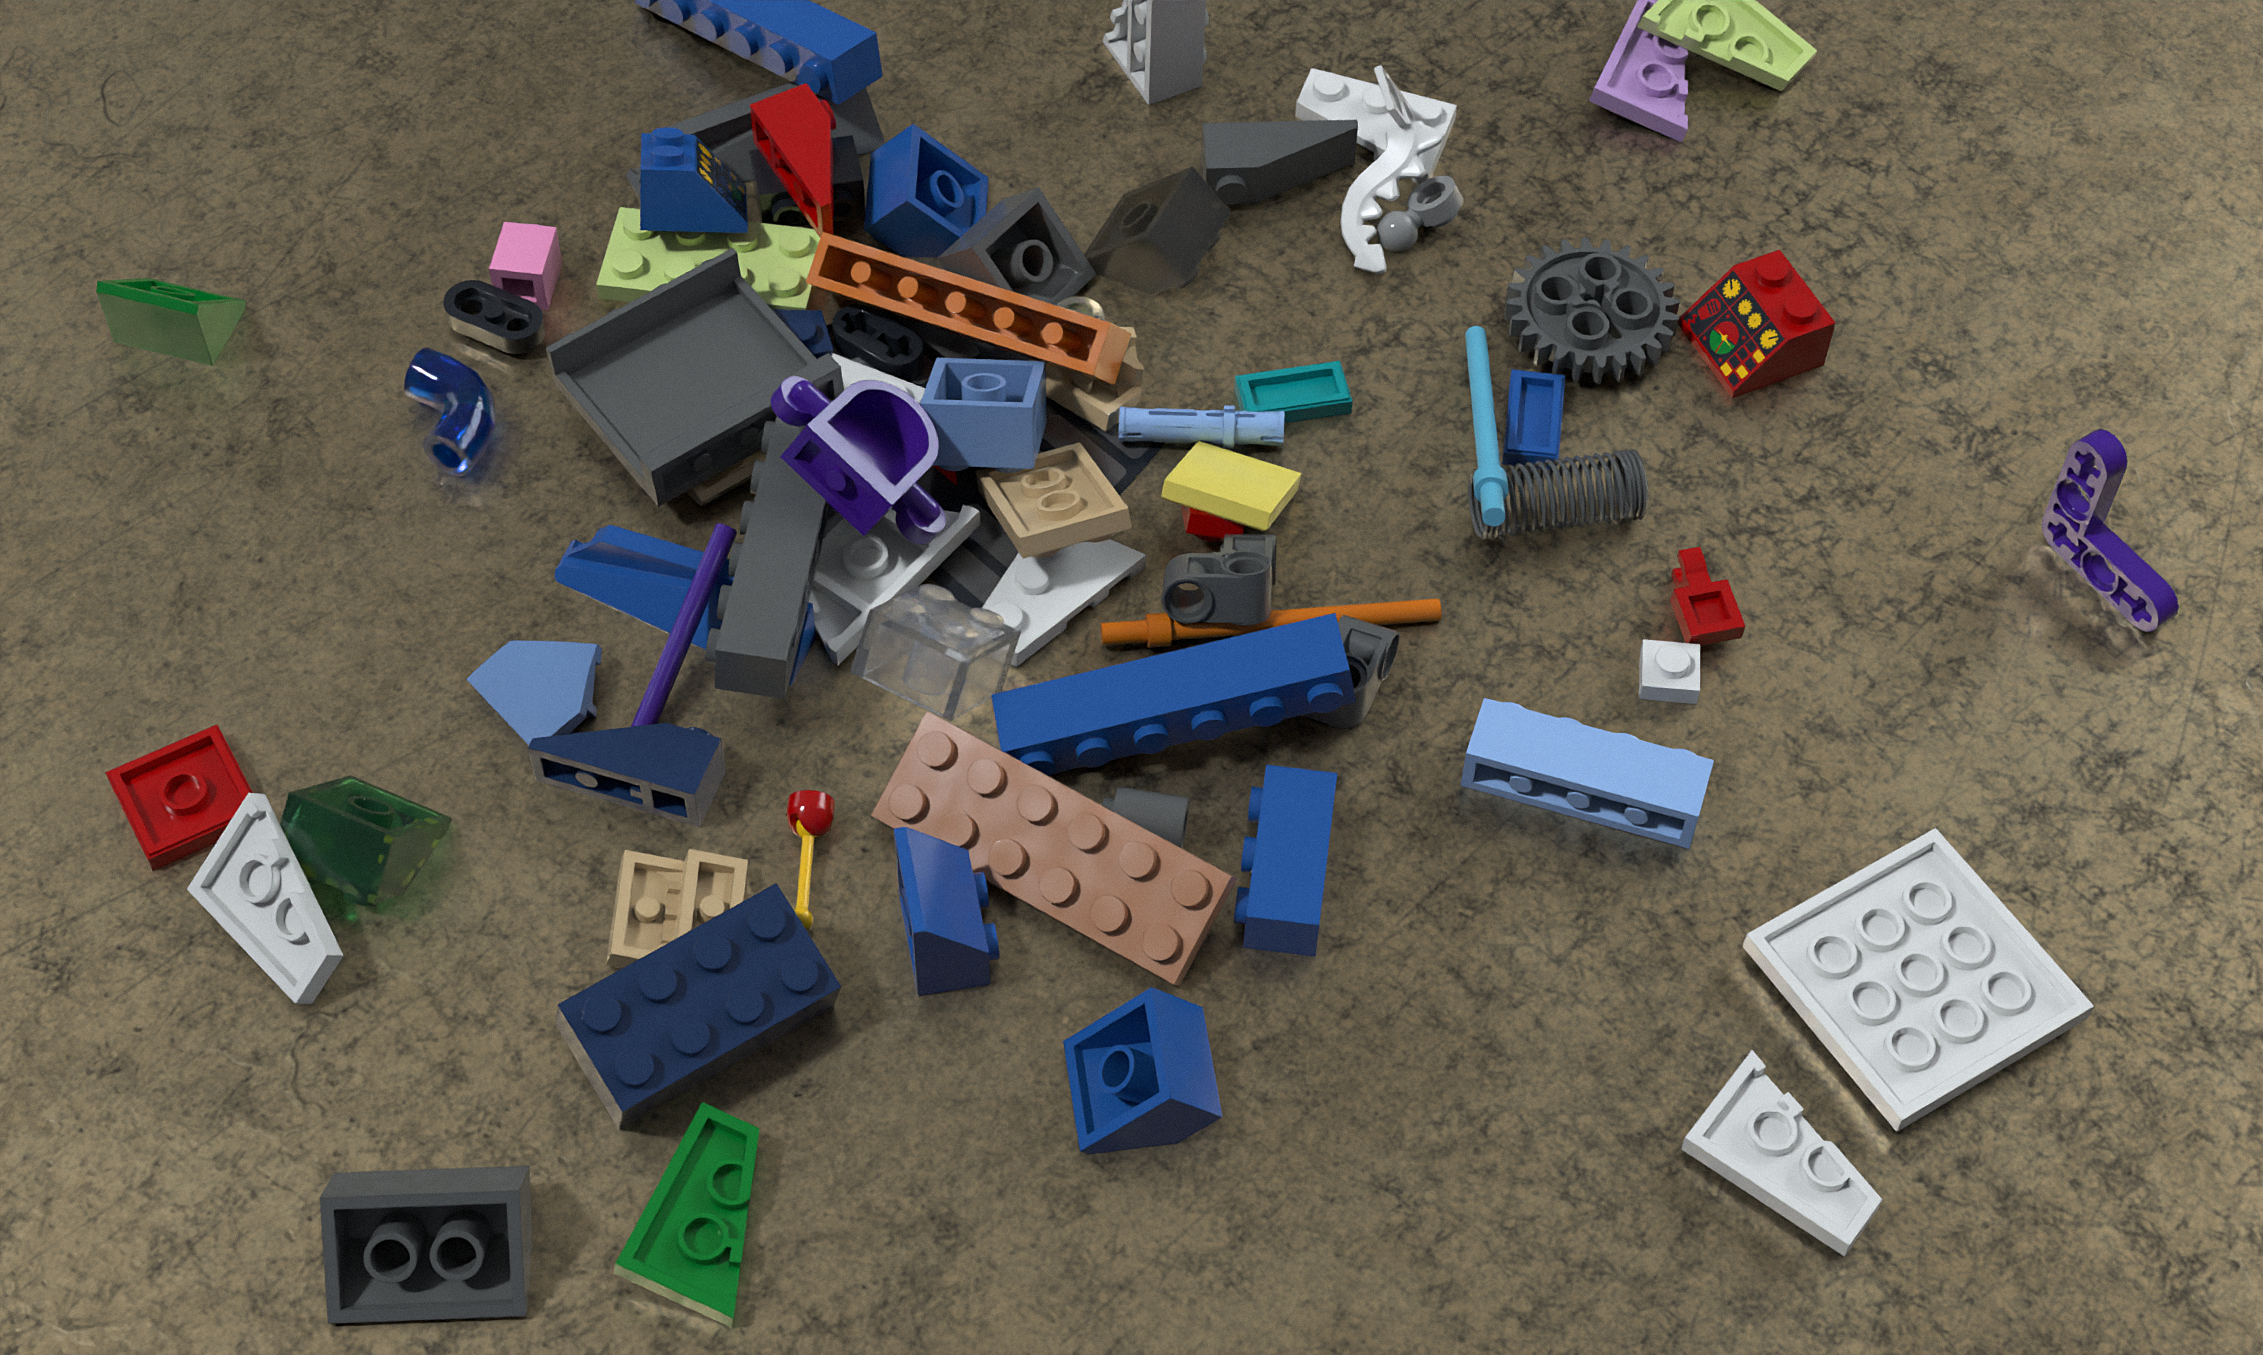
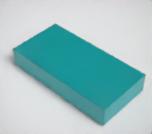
M1340 361L1235 376L1234 390L1241 411H1284V423L1352 413L1353 400Z

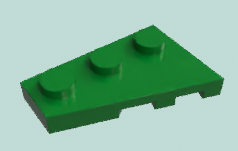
M702 1102L615 1263L614 1274L732 1328L760 1128Z

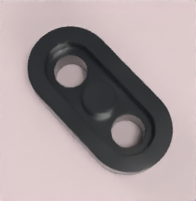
M478 280L460 282L452 286L444 296L443 305L447 322L453 330L513 354L529 352L538 347L545 338L546 329L541 309L534 302Z

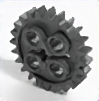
M1587 237L1582 238L1580 248H1573L1566 239H1562L1559 252L1556 253L1553 249L1544 245L1541 248L1540 259L1527 255L1525 257L1524 269L1515 268L1512 283H1508L1504 320L1510 321L1509 336L1520 337L1518 347L1520 352H1528L1535 349L1534 365L1537 366L1550 360L1553 362L1552 374H1560L1565 368L1571 369L1574 382H1578L1584 372L1591 373L1596 384H1601L1603 374L1610 372L1618 382H1622L1625 368L1640 376L1643 374L1645 362L1657 365L1661 351L1669 352L1679 321L1677 313L1680 301L1679 299L1672 298L1675 285L1669 282L1662 283L1663 268L1647 270L1648 255L1640 256L1635 260L1629 258L1631 247L1629 245L1624 246L1618 252L1611 251L1609 239H1605L1601 243L1600 248H1592Z

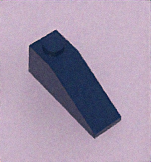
M669 723L532 738L528 746L535 781L696 827L701 826L726 773L721 738L715 737L708 731L698 727L683 728Z

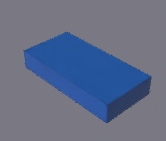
M1511 369L1502 464L1516 466L1517 463L1525 465L1527 462L1535 464L1536 461L1544 463L1547 459L1552 462L1556 458L1559 459L1565 375Z

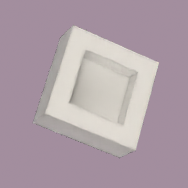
M1643 639L1639 660V699L1697 704L1700 693V644Z

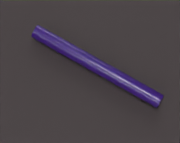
M716 523L631 727L658 724L737 535L735 529Z

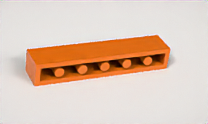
M822 232L806 280L807 284L832 295L1037 361H1046V364L1111 385H1115L1131 337V333L1110 322L826 232Z

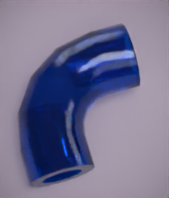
M429 347L422 348L414 356L408 367L404 381V391L407 397L431 406L441 414L438 422L423 439V449L431 462L439 469L451 475L465 476L483 456L495 432V399L479 373L449 355Z

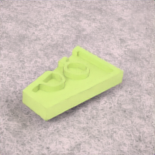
M1658 0L1642 16L1637 25L1642 30L1780 91H1783L1811 62L1817 52L1814 47L1756 0Z

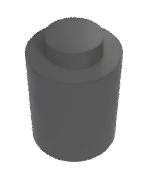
M1123 787L1117 788L1115 798L1104 797L1103 806L1183 849L1189 812V797Z

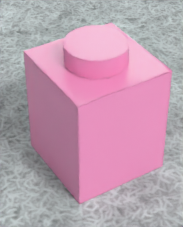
M504 222L489 267L492 285L534 302L541 310H549L563 264L556 227Z

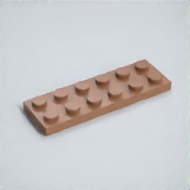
M926 711L871 814L872 817L892 828L908 827L967 849L973 873L984 872L985 879L1176 986L1181 985L1237 880L1234 876L929 711Z

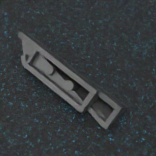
M790 82L667 127L680 129L684 134L695 135L743 183L753 181L749 150L758 148L753 142L750 104L800 85ZM864 88L839 105L818 94L815 95L819 101L826 100L834 113L836 129L831 131L832 138L853 135L858 156L872 153L885 144L867 88ZM640 167L630 168L626 173V179L640 200Z

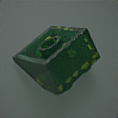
M350 775L289 792L280 826L308 883L328 884L342 890L343 898L349 902L362 906H376L379 902L406 892L449 830L452 818Z

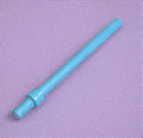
M1473 326L1466 331L1465 340L1478 467L1473 475L1474 495L1481 502L1483 522L1488 526L1495 527L1501 525L1505 520L1504 500L1508 495V480L1505 470L1500 467L1487 335L1484 328Z

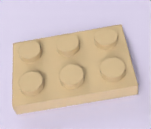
M1080 442L1039 453L1034 469H1024L1016 473H1003L995 470L993 467H988L975 471L979 492L1023 559L1028 557H1049L1058 553L1061 548L1085 541L1091 543L1106 541L1112 538L1115 533L1132 528L1129 508Z

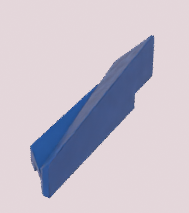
M608 525L598 529L592 540L587 543H581L576 539L571 541L555 569V580L564 586L670 634L704 552ZM730 559L725 561L691 644L706 650L710 629H720L723 620L717 619V608L722 585L732 586L734 577H729ZM808 603L788 686L794 683L816 639L813 603Z

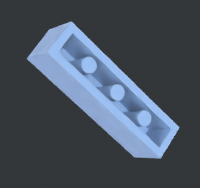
M1484 698L1466 751L1460 786L1690 849L1714 760L1697 756L1686 749H1671L1642 741L1630 734L1612 733L1583 725L1571 718H1557L1531 711L1516 703L1498 702Z

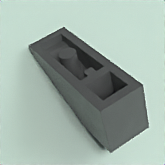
M1357 120L1203 123L1201 167L1205 205L1258 203L1354 164L1358 133Z

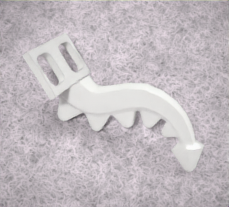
M1380 65L1374 68L1387 111L1399 127L1386 131L1387 147L1385 152L1366 168L1349 187L1342 204L1340 219L1342 236L1347 247L1355 256L1354 267L1374 274H1383L1387 269L1382 245L1368 244V241L1376 234V228L1364 225V221L1377 219L1383 213L1375 199L1378 197L1387 201H1395L1399 197L1398 181L1400 179L1423 177L1426 173V168L1419 159V155L1440 145L1444 140L1442 132L1424 125L1423 121L1415 120L1410 104Z

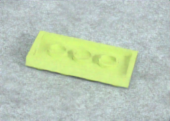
M620 207L596 283L598 299L632 302L653 291L659 285L668 283L698 267L704 261L713 259L733 248L738 254L741 276L771 309L811 310L816 287L807 284L806 280L820 238L814 229L748 222V233L640 230V209Z

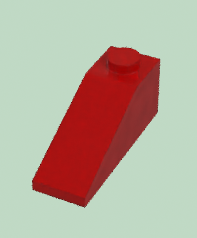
M807 83L750 104L753 142L819 238H821L822 232L833 235V146L831 131L836 129V120L830 105L826 100L819 101Z

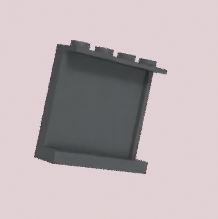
M733 248L713 259L704 261L698 267L668 283L659 285L653 291L621 308L612 310L606 316L574 333L562 337L559 341L546 347L554 384L658 507L761 450L766 421L775 422L777 417L771 407V396L787 377L799 376L808 380L831 402L844 391L841 366L829 353L819 359L813 356L741 276L738 254Z

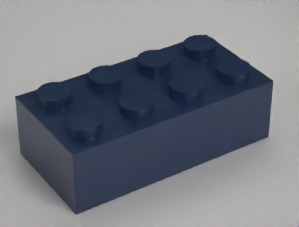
M775 883L557 1004L555 1024L618 1130L831 1009L835 1005L841 985L782 890Z

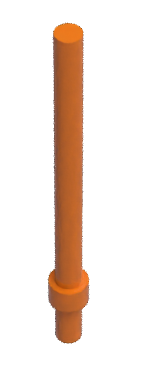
M1439 598L1271 610V615L1267 620L1255 625L1216 622H1194L1187 624L1175 621L1166 612L1145 614V620L1100 623V636L1102 646L1146 642L1148 648L1169 647L1173 640L1240 636L1332 613L1336 614L1337 621L1343 615L1375 625L1441 621L1442 610Z

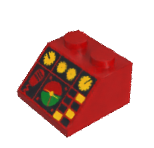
M1779 249L1731 267L1679 317L1678 325L1729 396L1735 398L1824 366L1836 322Z

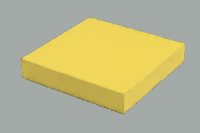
M1198 441L1165 478L1161 497L1170 502L1261 531H1267L1298 491L1302 473Z

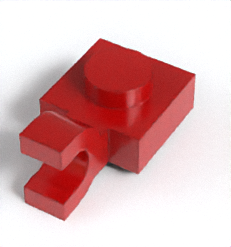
M1700 546L1679 550L1677 559L1680 567L1674 568L1671 573L1676 589L1673 590L1670 603L1685 643L1703 646L1742 638L1746 626L1728 579L1711 582Z

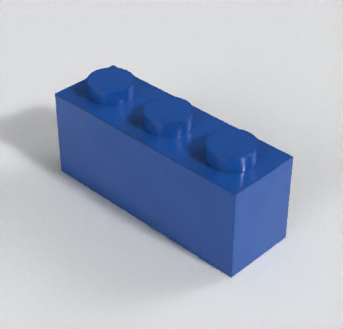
M1266 765L1263 788L1251 787L1247 822L1258 823L1257 837L1245 836L1241 862V872L1252 873L1250 888L1238 887L1234 913V923L1245 924L1243 948L1316 957L1337 773Z

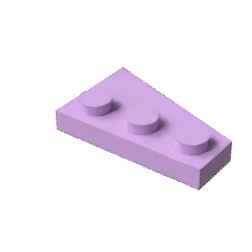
M1637 0L1589 102L1682 143L1688 130V116L1685 115V100L1688 95V81L1685 80V61L1688 56V50L1638 28L1637 25L1642 16L1658 0Z

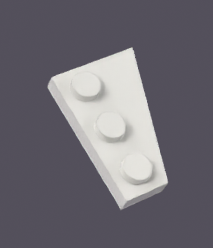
M1311 68L1296 102L1295 117L1303 121L1357 120V143L1373 151V160L1375 161L1386 150V131L1399 127L1387 111L1379 85ZM1400 91L1410 104L1415 120L1423 121L1424 125L1437 129L1444 135V140L1440 145L1419 155V159L1426 168V173L1421 178H1412V181L1421 184L1433 176L1455 121L1457 105Z
M1111 539L1097 543L1081 542L1061 548L1058 553L1044 558L1028 557L1023 559L1020 553H1018L967 629L966 645L1017 667L1063 632L1067 627V621L1088 605L1094 608L1109 596V589L1126 576L1131 579L1145 568L1146 555Z

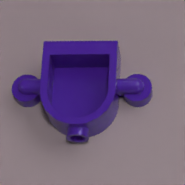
M790 376L783 380L771 396V407L783 422L791 426L806 427L780 458L863 536L890 510H894L896 512L895 521L897 528L906 539L920 545L930 543L945 527L946 516L938 502L917 483L935 462L939 449L935 426L924 408L902 389L879 380L855 382L832 402L811 382L802 377Z

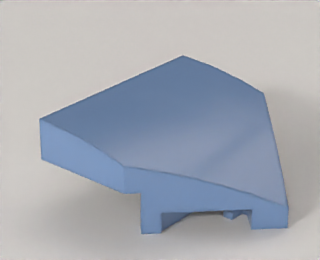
M509 641L481 664L466 680L529 745L532 738L570 734L586 716L588 718L596 717L597 707L592 704L595 666L601 665L602 648L598 644Z

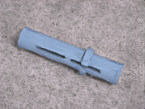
M1224 405V410L1145 409L1120 406L1119 442L1197 443L1201 441L1209 444H1223V449H1234V445L1248 444L1283 447L1284 411L1235 410L1233 405Z

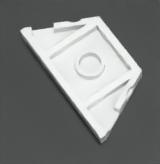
M963 505L961 513L944 511L946 516L945 527L930 543L924 545L913 543L901 534L896 525V512L894 510H890L865 536L855 529L838 511L829 519L809 603H813L815 629L832 662L839 665L981 525L979 510Z

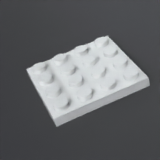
M1936 828L1747 933L1742 946L1896 1132L2089 1018L2094 1008V1005Z

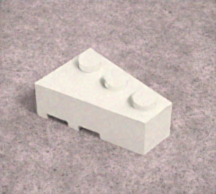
M1123 0L1121 7L1112 10L1110 19L1113 25H1116L1114 31L1104 35L1102 42L1148 105L1202 86L1203 64L1207 61L1204 35L1205 27L1209 23L1206 0Z

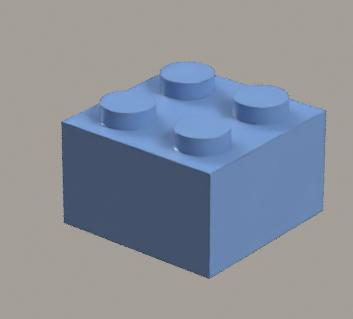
M936 358L920 403L931 418L938 435L939 449L933 465H938L941 469L947 471H960L969 467H993L999 472L1016 473L1024 469H1034L1047 423L1046 361Z

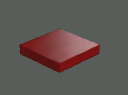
M218 724L105 772L152 871L217 843L247 794L253 793Z

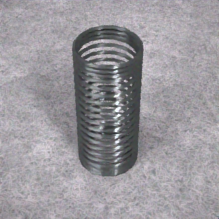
M1634 449L1614 451L1612 454L1604 452L1602 456L1595 453L1592 457L1586 454L1583 458L1575 456L1573 459L1566 457L1563 461L1556 458L1554 462L1547 459L1544 463L1541 461H1536L1535 464L1527 462L1525 465L1517 463L1515 467L1508 464L1503 469L1507 474L1513 517L1512 529L1508 519L1506 499L1504 500L1505 520L1503 522V529H1501V525L1492 527L1483 522L1481 502L1474 495L1473 475L1477 469H1473L1469 476L1468 498L1471 519L1477 536L1482 540H1485V538L1490 540L1491 537L1495 539L1498 534L1504 538L1506 533H1509L1511 536H1514L1516 532L1524 535L1526 530L1531 534L1536 529L1543 533L1545 528L1553 531L1555 526L1562 530L1565 525L1572 529L1575 524L1580 528L1584 523L1591 527L1594 522L1599 525L1603 521L1610 524L1613 519L1619 523L1623 518L1627 521L1632 519L1635 521L1637 519L1642 520L1648 509L1649 492L1646 470L1641 456ZM1556 464H1560L1559 470L1556 467ZM1547 465L1551 466L1550 471H1548L1546 467ZM1538 466L1541 467L1540 473H1539V471L1537 470V467H1538ZM1612 466H1613V480H1614V485H1613L1612 476H1611V467H1612ZM1528 467L1531 468L1530 474L1527 471ZM1602 467H1603L1604 472H1605V475H1606V476H1605V480H1606V494H1607L1608 506H1609V509H1610L1609 518H1608V516H1607V514H1606L1605 491H1604V485H1603V481H1602V477H1601ZM1592 468L1596 475V492L1598 505L1600 509V518H1598L1596 514V498L1594 485L1592 481ZM1518 469L1522 470L1521 475H1519L1517 471ZM1508 470L1512 471L1511 478L1508 474ZM1583 470L1586 475L1588 505L1591 512L1590 521L1586 514V497L1582 481ZM1573 471L1577 479V495L1579 508L1581 512L1580 521L1577 517L1576 496L1573 485ZM1564 474L1567 480L1568 501L1571 512L1570 522L1567 517V503L1563 486ZM1544 475L1548 484L1549 504L1552 515L1551 525L1547 516ZM1554 475L1558 484V499L1562 515L1561 524L1557 517L1556 495L1553 486ZM1535 478L1539 489V502L1542 514L1541 525L1538 520L1537 502L1534 491ZM1525 479L1529 489V501L1532 514V528L1530 526L1528 519V509L1525 495ZM1515 482H1517L1520 494L1522 528L1518 519ZM1615 496H1616V501H1617V504H1618V507H1619V510H1620V511H1619V517L1617 516L1616 511H1615V510H1616Z

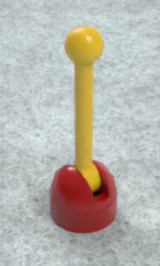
M800 790L790 794L786 812L789 829L802 839L797 903L794 911L806 930L813 924V915L808 910L814 839L823 836L831 829L835 813L834 798L827 793L816 790Z

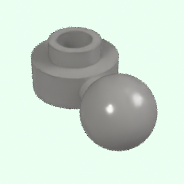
M1436 176L1419 184L1408 197L1407 205L1409 209L1406 212L1392 211L1384 215L1379 221L1377 237L1380 244L1389 251L1403 252L1415 244L1420 226L1441 227L1450 223L1457 216L1463 204V196L1454 180L1449 176Z

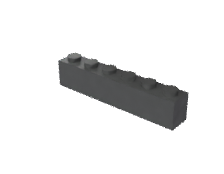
M778 416L775 422L766 421L764 426L761 453L767 454L765 461L756 460L754 463L751 478V494H756L754 502L745 501L743 504L740 535H745L743 543L734 542L731 549L729 577H734L732 586L722 585L717 619L723 621L720 629H710L705 661L709 664H715V689L785 699L832 506L780 458L806 426H791L783 422Z

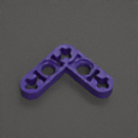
M2103 429L2094 430L2074 442L2069 448L2042 518L2043 535L2052 549L2139 630L2145 632L2154 631L2178 614V599L2172 587L2104 524L2126 472L2128 460L2122 443L2115 435ZM2079 486H2080V488L2085 492V494H2086V496H2087L2089 502H2088V501L2086 500V498L2082 495V493H2081V491H2080V489H2079ZM2105 559L2109 562L2113 571L2108 567Z

